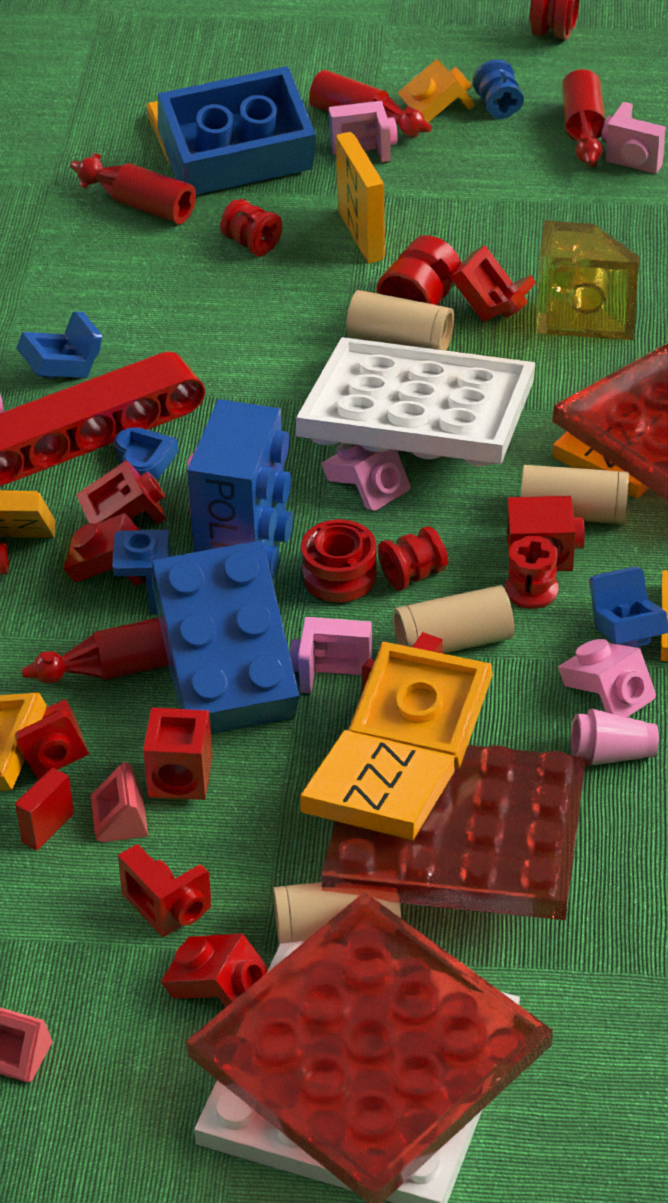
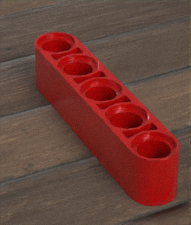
M168 351L0 413V486L114 443L116 435L127 428L136 427L149 430L193 412L202 403L206 391L204 384L177 353Z

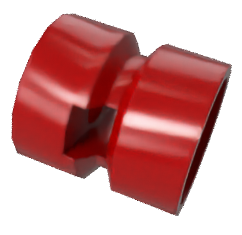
M431 235L419 236L411 241L399 255L398 260L393 262L380 277L376 285L377 294L439 306L442 299L456 286L449 276L461 265V260L451 245L442 239Z

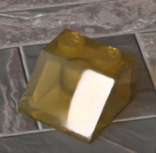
M544 220L539 256L536 333L633 340L640 257L595 224Z

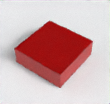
M54 767L48 770L15 802L21 842L36 851L74 815L69 776Z

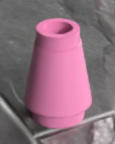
M590 709L587 714H576L574 716L571 728L572 757L575 760H585L587 766L643 759L644 757L654 758L657 754L659 733L656 724L645 723L644 721L595 709Z

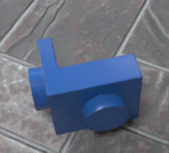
M73 311L64 334L22 332L16 349L30 365L31 370L38 376L46 379H56L58 376L88 378L93 362L100 352L102 334L84 312Z
M169 530L117 531L114 537L113 574L115 576H146L150 614H158L152 589V560L171 557Z
M634 566L590 577L589 586L595 629L615 644L640 647L649 644L652 641V636L668 633L666 611L647 599L645 577L642 569Z

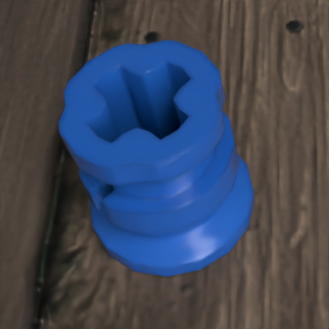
M499 59L490 60L482 64L472 77V86L475 92L480 95L487 111L491 113L492 117L504 119L511 117L521 109L524 103V95L519 89L511 65Z

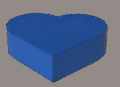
M127 428L118 433L114 439L116 459L120 463L128 460L140 475L148 471L155 480L162 475L178 453L177 438L142 428Z

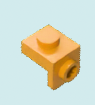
M438 59L433 61L397 93L408 107L419 110L428 123L456 98L468 110L476 105L467 93L472 85L456 66L451 71H448Z

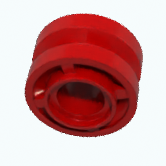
M531 0L529 20L532 35L544 37L549 29H553L556 39L568 40L576 25L580 0Z
M336 519L321 522L305 533L301 541L302 580L304 586L312 595L329 602H348L366 595L373 588L377 579L376 540L368 528L354 521Z

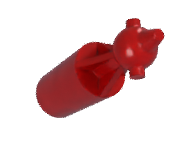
M579 69L567 74L561 84L566 132L572 140L578 142L575 148L577 158L589 167H595L603 151L598 139L602 136L603 126L606 121L601 82L594 72Z
M328 70L320 71L311 84L309 103L313 108L329 113V107L382 101L387 118H394L404 134L415 138L420 132L432 131V126L425 120L419 110L407 107L403 112L384 90Z
M93 153L92 157L70 163V168L77 173L78 178L81 180L80 187L88 189L89 185L100 182L113 199L120 204L176 224H183L190 217L194 209L196 190L193 185L131 163L103 168L100 162L102 156L97 153Z
M159 617L92 632L91 636L63 656L54 651L42 652L35 658L33 663L21 669L23 678L38 679L45 684H54L63 678L65 672L99 677L104 681L169 666Z

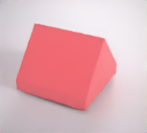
M123 762L90 795L96 840L101 842L148 836L143 792L132 765Z
M0 1007V1074L29 1083L36 1075L53 1041L44 1020Z

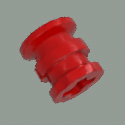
M245 199L233 200L223 211L220 231L225 237L234 239L243 247H248L253 255L262 257L274 249L278 243L283 223L277 213L266 212L258 206L251 205Z
M430 526L421 528L417 536L409 533L399 537L396 544L390 540H384L378 544L377 551L381 569L385 578L396 591L401 592L408 588L409 579L415 582L421 581L429 576L430 571L438 574L445 571L448 565L445 545L437 531Z
M526 536L521 540L513 542L509 548L510 563L508 579L505 582V591L509 600L515 605L526 609H538L548 606L558 595V582L556 580L557 548L548 539L539 536ZM536 551L538 552V560L536 564H533L534 552ZM529 580H532L531 592H527V584Z

